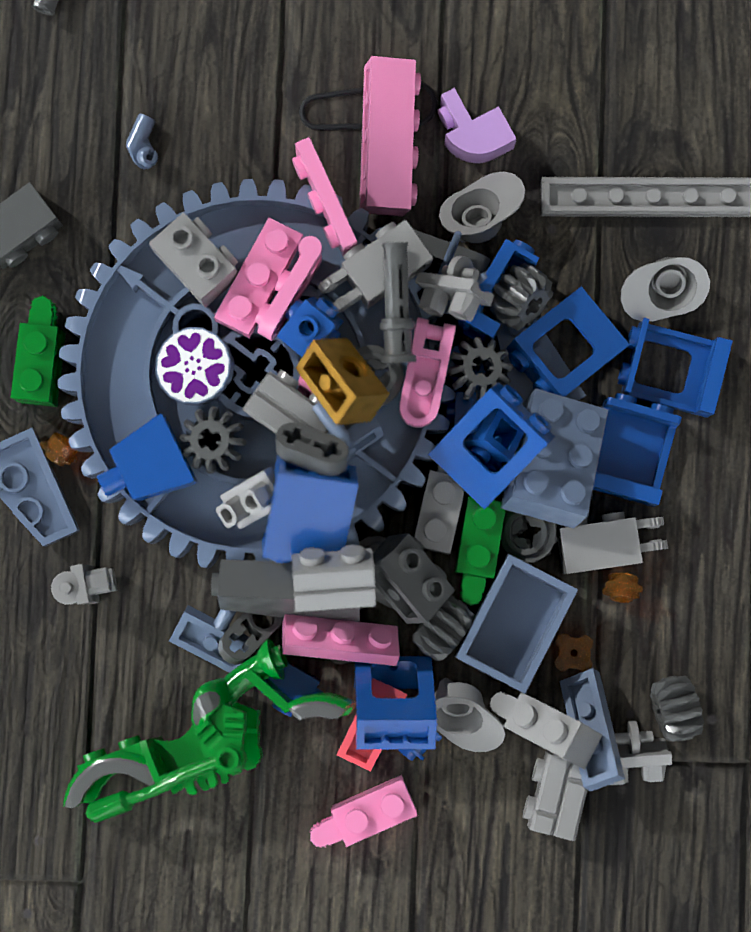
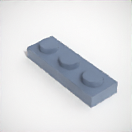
M591 668L561 680L560 686L567 715L602 734L586 769L584 770L579 767L583 788L591 792L624 780L625 776L600 672Z

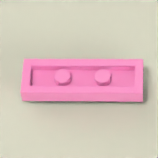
M308 137L295 143L296 157L292 158V162L300 180L307 178L312 188V191L307 194L315 213L323 212L328 226L323 227L331 248L339 247L342 256H344L357 245V240L311 139Z
M268 218L215 314V322L250 339L257 326L255 318L265 302L269 303L274 295L278 279L284 270L288 269L299 249L298 245L303 239L302 233Z
M285 614L282 622V654L396 666L400 658L398 626Z

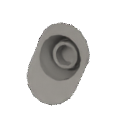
M495 172L484 176L445 200L440 207L439 213L442 226L451 233L460 231L462 233L461 242L483 243L489 241L501 229L502 221L509 218L520 208L525 198V187L522 180L512 173Z
M665 257L635 269L626 278L621 288V303L624 311L630 317L641 322L643 318L650 319L649 321H657L682 315L695 310L705 301L710 289V279L707 270L696 260L688 257Z
M448 678L442 679L438 690L435 692L437 731L452 743L465 750L487 752L499 747L504 741L505 730L497 717L485 708L481 692L473 685L453 682Z

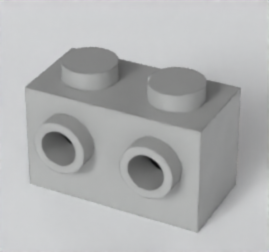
M183 212L151 240L149 245L162 262L206 308L232 285L238 274L234 267L238 264V261L224 245L219 249L214 246L208 239L213 234L198 217L191 221Z

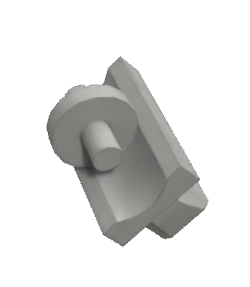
M455 256L449 265L443 266L442 275L419 272L415 281L424 289L419 308L432 316H443L447 302L451 300L448 313L460 320L472 322L479 305L491 306L494 295L480 290L477 282L479 271L474 269L472 261L466 256Z
M271 466L220 495L223 504L216 507V512L227 528L237 524L239 529L269 514L275 484V472Z
M87 564L70 566L71 571H64L58 574L51 584L53 597L62 604L77 603L79 605L99 603V594L118 591L114 568L108 569L105 567L94 570L93 565Z
M628 721L627 733H614L625 779L610 785H621L628 782V768L641 767V775L644 781H663L666 765H672V753L668 751L665 738L653 739L652 731L639 732L637 722Z

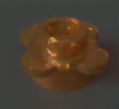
M54 432L50 439L46 442L42 440L39 444L46 450L44 455L59 466L71 465L72 462L77 463L79 460L76 456L78 451L70 448L69 438L60 433Z
M611 573L608 575V582H605L602 594L610 596L612 601L629 603L633 599L639 598V592L643 591V587L638 585L639 578L633 574Z
M561 634L557 637L556 645L559 647L558 657L554 663L558 670L566 671L568 668L584 672L592 668L590 649L594 643L590 636L582 635L580 638H574L568 634ZM573 649L578 652L575 657H572L570 654Z

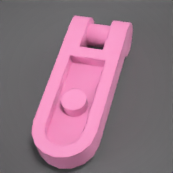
M306 236L300 241L298 245L299 259L291 272L284 270L275 286V290L278 291L276 297L271 304L265 302L255 318V323L259 325L257 333L271 341L275 339L287 320L284 317L286 312L300 299L321 264L322 244L314 236Z
M417 318L412 341V354L416 355V362H408L399 402L400 416L407 425L422 428L429 425L438 413L456 325L444 323L442 327L429 324L428 319ZM425 339L439 341L438 351L424 348Z

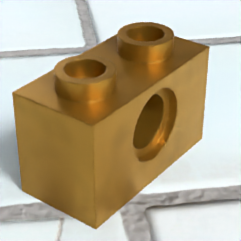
M348 338L314 339L295 367L336 425L371 422L389 396V392Z

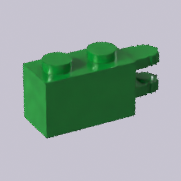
M42 295L32 301L28 323H20L11 398L22 404L57 407L59 395L58 379L61 377L63 362L59 357V350L65 345L66 333L57 326V313L59 312L57 311L56 304L52 303L51 299Z
M470 496L466 499L454 572L462 574L459 598L468 606L479 604V601H482L481 598L485 590L486 579L495 578L505 509H501L502 502L493 501L483 509Z

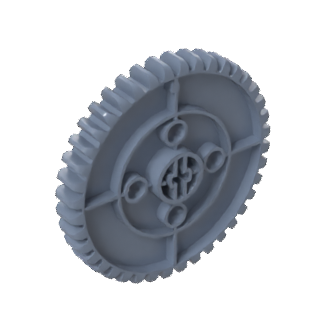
M244 179L240 185L239 197L233 198L229 197L227 188L222 182L212 184L211 202L202 204L198 195L193 190L183 193L184 213L191 221L198 217L213 234L208 239L217 249L224 245L238 261V264L234 266L237 272L240 271L268 218H271L302 233L303 238L306 236L316 237L322 244L321 264L300 297V300L304 302L305 299L315 296L318 300L320 297H323L334 304L338 298L353 290L347 280L326 294H322L318 289L319 284L341 269V263L345 259L339 247L332 249L326 238L323 227L328 226L323 212L316 214L307 194L312 191L310 185H303L299 189L295 200L288 199L284 181L279 179L273 180L269 186L267 196H259L253 179ZM336 194L339 203L343 209L342 197ZM164 202L156 206V215L160 224L152 229L140 219L131 223L132 232L137 239L134 245L130 247L117 239H114L108 247L117 260L113 268L103 263H94L90 272L101 284L98 291L79 289L75 295V298L88 310L86 317H68L65 322V327L78 337L80 342L79 344L66 345L59 350V357L75 367L76 372L60 377L58 379V388L67 394L78 397L77 401L71 402L61 409V417L70 423L83 425L84 428L78 430L69 438L70 448L79 452H94L84 462L81 471L85 477L97 479V475L116 467L109 450L161 413L167 417L182 450L191 445L190 442L179 441V435H191L192 431L187 429L183 422L187 419L198 424L195 417L196 410H203L208 418L210 408L212 406L218 407L220 419L227 411L232 412L234 416L229 427L236 423H242L244 429L235 433L234 436L235 438L246 439L247 443L244 446L234 445L233 449L242 455L239 461L226 456L231 467L229 470L223 471L217 462L215 473H207L206 460L199 469H194L191 466L196 456L194 454L186 457L198 481L193 486L141 501L133 500L127 488L107 497L100 487L98 498L102 502L109 504L119 502L124 498L127 499L121 507L118 516L119 521L124 525H133L148 517L142 535L143 540L147 543L155 544L164 539L169 532H172L169 542V553L175 558L180 559L190 552L194 544L197 543L198 564L200 567L208 569L216 563L221 551H226V560H248L249 554H254L256 561H273L262 557L263 533L266 532L269 514L239 529L237 524L227 528L216 512V507L223 504L220 495L270 466L275 472L278 455L276 453V434L241 410L246 402L237 391L229 400L224 390L221 392L223 394L215 401L202 406L185 405L170 398L159 385L155 373L156 356L163 342L174 332L185 329L187 324L193 319L206 318L213 324L212 332L217 334L229 346L232 357L238 355L258 372L266 365V374L271 371L277 375L280 369L276 361L279 362L286 354L294 366L293 378L298 381L300 374L295 367L302 357L277 336L271 341L257 333L258 324L249 339L215 322L214 316L230 287L205 308L162 262L149 245L151 240L183 213L176 214ZM363 208L354 211L347 218L356 237L357 245L362 243L364 247L377 239L375 234L383 228H378L371 235L367 234L369 212ZM299 249L287 269L290 272L299 259ZM416 276L409 281L408 285L409 318H413L415 325L418 317L428 319L429 324H432L439 317L429 315L419 308L420 298L424 289L415 283ZM275 291V293H274V295L272 296V298H271L269 304L272 303V301H273L274 298L276 297L278 291ZM385 298L368 309L359 300L343 312L337 314L344 321L337 330L342 334L340 338H348L356 349L367 345L384 347V331L380 329V323H382V319H385ZM415 328L412 329V341ZM425 339L424 348L438 351L440 342ZM253 345L271 346L272 355L258 348L254 353H251L246 348ZM449 357V362H448L447 371H448V368H450V367H452V366H456L455 362H453V361L450 359V357ZM400 362L405 379L408 362ZM234 364V382L246 399H249L260 383L256 381L249 388L248 386L251 384L248 375ZM386 369L384 371L379 370L373 372L379 379L381 376H383V373L387 372L388 370ZM446 385L443 386L439 407H445L455 400V391ZM402 388L398 395L385 406H381L374 416L381 425L384 436L348 460V465L356 466L358 489L346 546H359L355 526L361 521L369 529L377 533L384 530V522L377 509L382 504L397 512H403L406 509L407 504L403 494L397 488L398 485L402 483L412 488H422L426 481L425 477L413 462L414 460L435 462L428 455L435 448V445L424 438L425 435H442L449 430V420L437 413L435 419L429 425L422 428L407 425L399 413Z

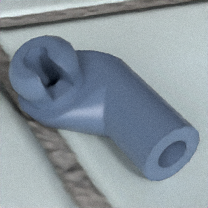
M138 114L126 141V148L135 165L141 169H150L158 161V154L156 150L154 151L148 140L155 125V120L144 114Z

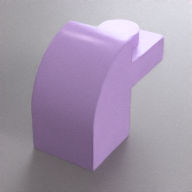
M455 88L441 94V108L437 111L447 130L453 129L445 135L444 144L454 156L470 163H484L514 149L516 137L499 106L472 120Z

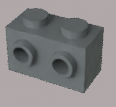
M409 533L388 536L372 553L375 586L406 624L428 623L455 590L446 580L445 572L439 566L433 564L423 552L424 547L421 542Z

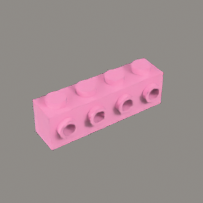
M371 56L364 66L360 208L367 210L369 214L404 216L411 210V206H415L417 201V184L412 183V169L417 168L419 150L417 146H413L414 132L418 131L420 112L414 109L415 95L418 96L420 92L421 74L416 72V60Z

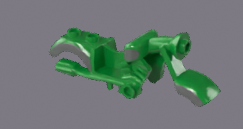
M268 638L261 645L255 656L237 666L224 678L208 681L196 690L191 712L193 725L181 738L169 741L164 740L160 736L142 741L140 735L118 742L120 748L118 751L107 754L105 748L84 755L85 763L77 766L78 771L67 787L63 806L75 808L81 803H89L86 809L87 818L98 823L131 811L135 803L160 795L171 789L172 794H175L185 788L188 794L195 795L198 793L195 780L202 790L207 791L217 786L218 779L216 773L220 775L222 784H226L230 780V774L233 776L241 773L243 769L248 771L256 768L263 757L262 747L259 744V716L261 710L238 702V699L253 687H257L283 712H291L298 720L310 717L337 719L341 716H348L354 710L356 701L335 693L309 694L294 700L289 698L268 679L272 677L276 680H283L285 676L284 668L288 667L286 655L282 654V647L280 645L275 646L272 640ZM117 773L130 775L149 785L132 793L123 790L98 799L104 785Z

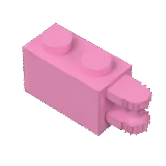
M402 775L332 805V815L322 819L321 822L317 821V824H313L312 831H310V841L316 845V848H321L323 846L326 847L327 844L332 845L343 840L346 847L418 816L417 809Z

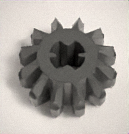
M525 262L519 266L513 265L507 274H501V280L498 284L494 285L495 292L493 293L494 298L490 311L496 319L510 328L512 327L517 331L523 327L528 328L535 319H540L543 310L548 308L547 301L553 296L551 291L552 282L544 273L532 265L530 266Z
M475 337L472 346L463 341L458 346L460 353H451L450 359L455 362L456 366L448 368L446 373L447 376L458 377V380L451 385L454 391L462 386L466 388L463 394L464 400L468 401L473 393L476 392V397L479 401L497 383H500L503 387L510 384L511 380L504 374L511 372L513 365L501 362L508 355L506 349L498 353L493 351L496 347L495 340H490L486 347H484L481 337ZM482 365L487 369L484 374L479 373L478 375L474 374L472 370L475 366L480 367Z
M212 406L209 410L208 418L203 410L198 409L195 411L198 424L187 419L183 422V425L192 432L191 435H179V441L190 442L191 445L181 453L184 457L196 454L191 465L194 469H199L206 460L207 473H215L217 462L223 471H227L231 467L226 456L237 461L242 458V455L233 448L234 445H246V439L235 438L234 436L235 433L242 431L244 426L242 423H236L229 427L234 416L232 412L227 411L220 419L219 408ZM207 432L220 434L221 442H216L220 445L219 448L215 449L214 447L205 446L204 439H209L206 436Z
M451 595L428 623H421L413 634L412 642L427 657L429 656L436 661L443 660L466 635V632L472 626L475 614L463 601Z
M670 676L653 683L650 695L653 704L652 709L654 710L655 720H657L659 725V731L663 733L664 738L672 742L685 741L702 734L704 724L703 709L700 706L695 686L691 684L690 679L687 676Z

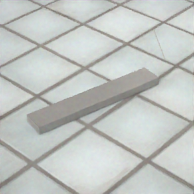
M542 177L541 216L751 217V177Z

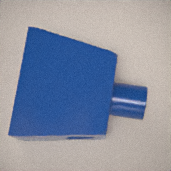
M162 413L113 446L109 451L116 467L97 475L99 484L107 497L127 488L132 499L135 501L145 500L198 483L187 458L181 453L183 450L167 417Z

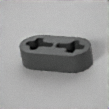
M297 422L282 425L276 433V453L281 459L324 476H337L346 470L349 449L346 442L339 437Z

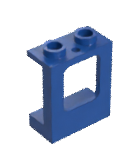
M506 239L486 272L487 279L479 285L480 290L493 293L495 290L493 288L494 285L499 283L501 274L505 273L508 266H519L525 262L530 266L536 267L539 257L534 255L535 250L520 240H515L513 243ZM479 305L472 322L459 319L456 331L472 340L475 337H481L483 346L486 347L489 341L495 338L501 324L482 314L481 312L485 306Z
M581 286L514 338L506 350L509 353L508 357L511 364L519 372H524L533 382L534 390L536 388L565 397L604 365L617 357L630 344ZM569 320L592 346L593 354L564 378H556L534 352L533 344L560 322Z
M643 318L638 327L632 326L627 340L630 344L627 348L632 349L629 363H622L617 384L623 385L621 394L633 396L638 400L648 403L662 404L675 410L706 418L715 414L733 341L721 337L709 340L649 324L650 319ZM644 342L668 346L690 354L691 362L685 386L681 393L677 394L638 384L634 380Z
M500 383L491 387L428 454L483 509L491 504L544 447L555 438L550 432L552 428L548 421L536 412L531 414L521 404L523 399L519 393L509 385L503 387ZM495 408L501 409L528 437L526 444L498 472L490 471L466 448L464 443L466 437Z
M400 656L395 667L355 662L356 749H435L437 713L432 658L429 656ZM374 678L395 689H418L419 695L415 698H376L372 694L371 681Z

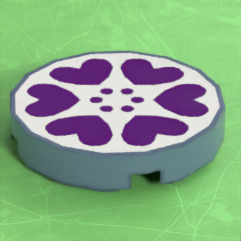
M187 327L174 332L163 342L156 356L155 373L160 387L170 398L185 405L202 406L215 401L223 394L221 392L225 390L226 386L230 384L233 377L234 360L229 346L217 334L204 328Z

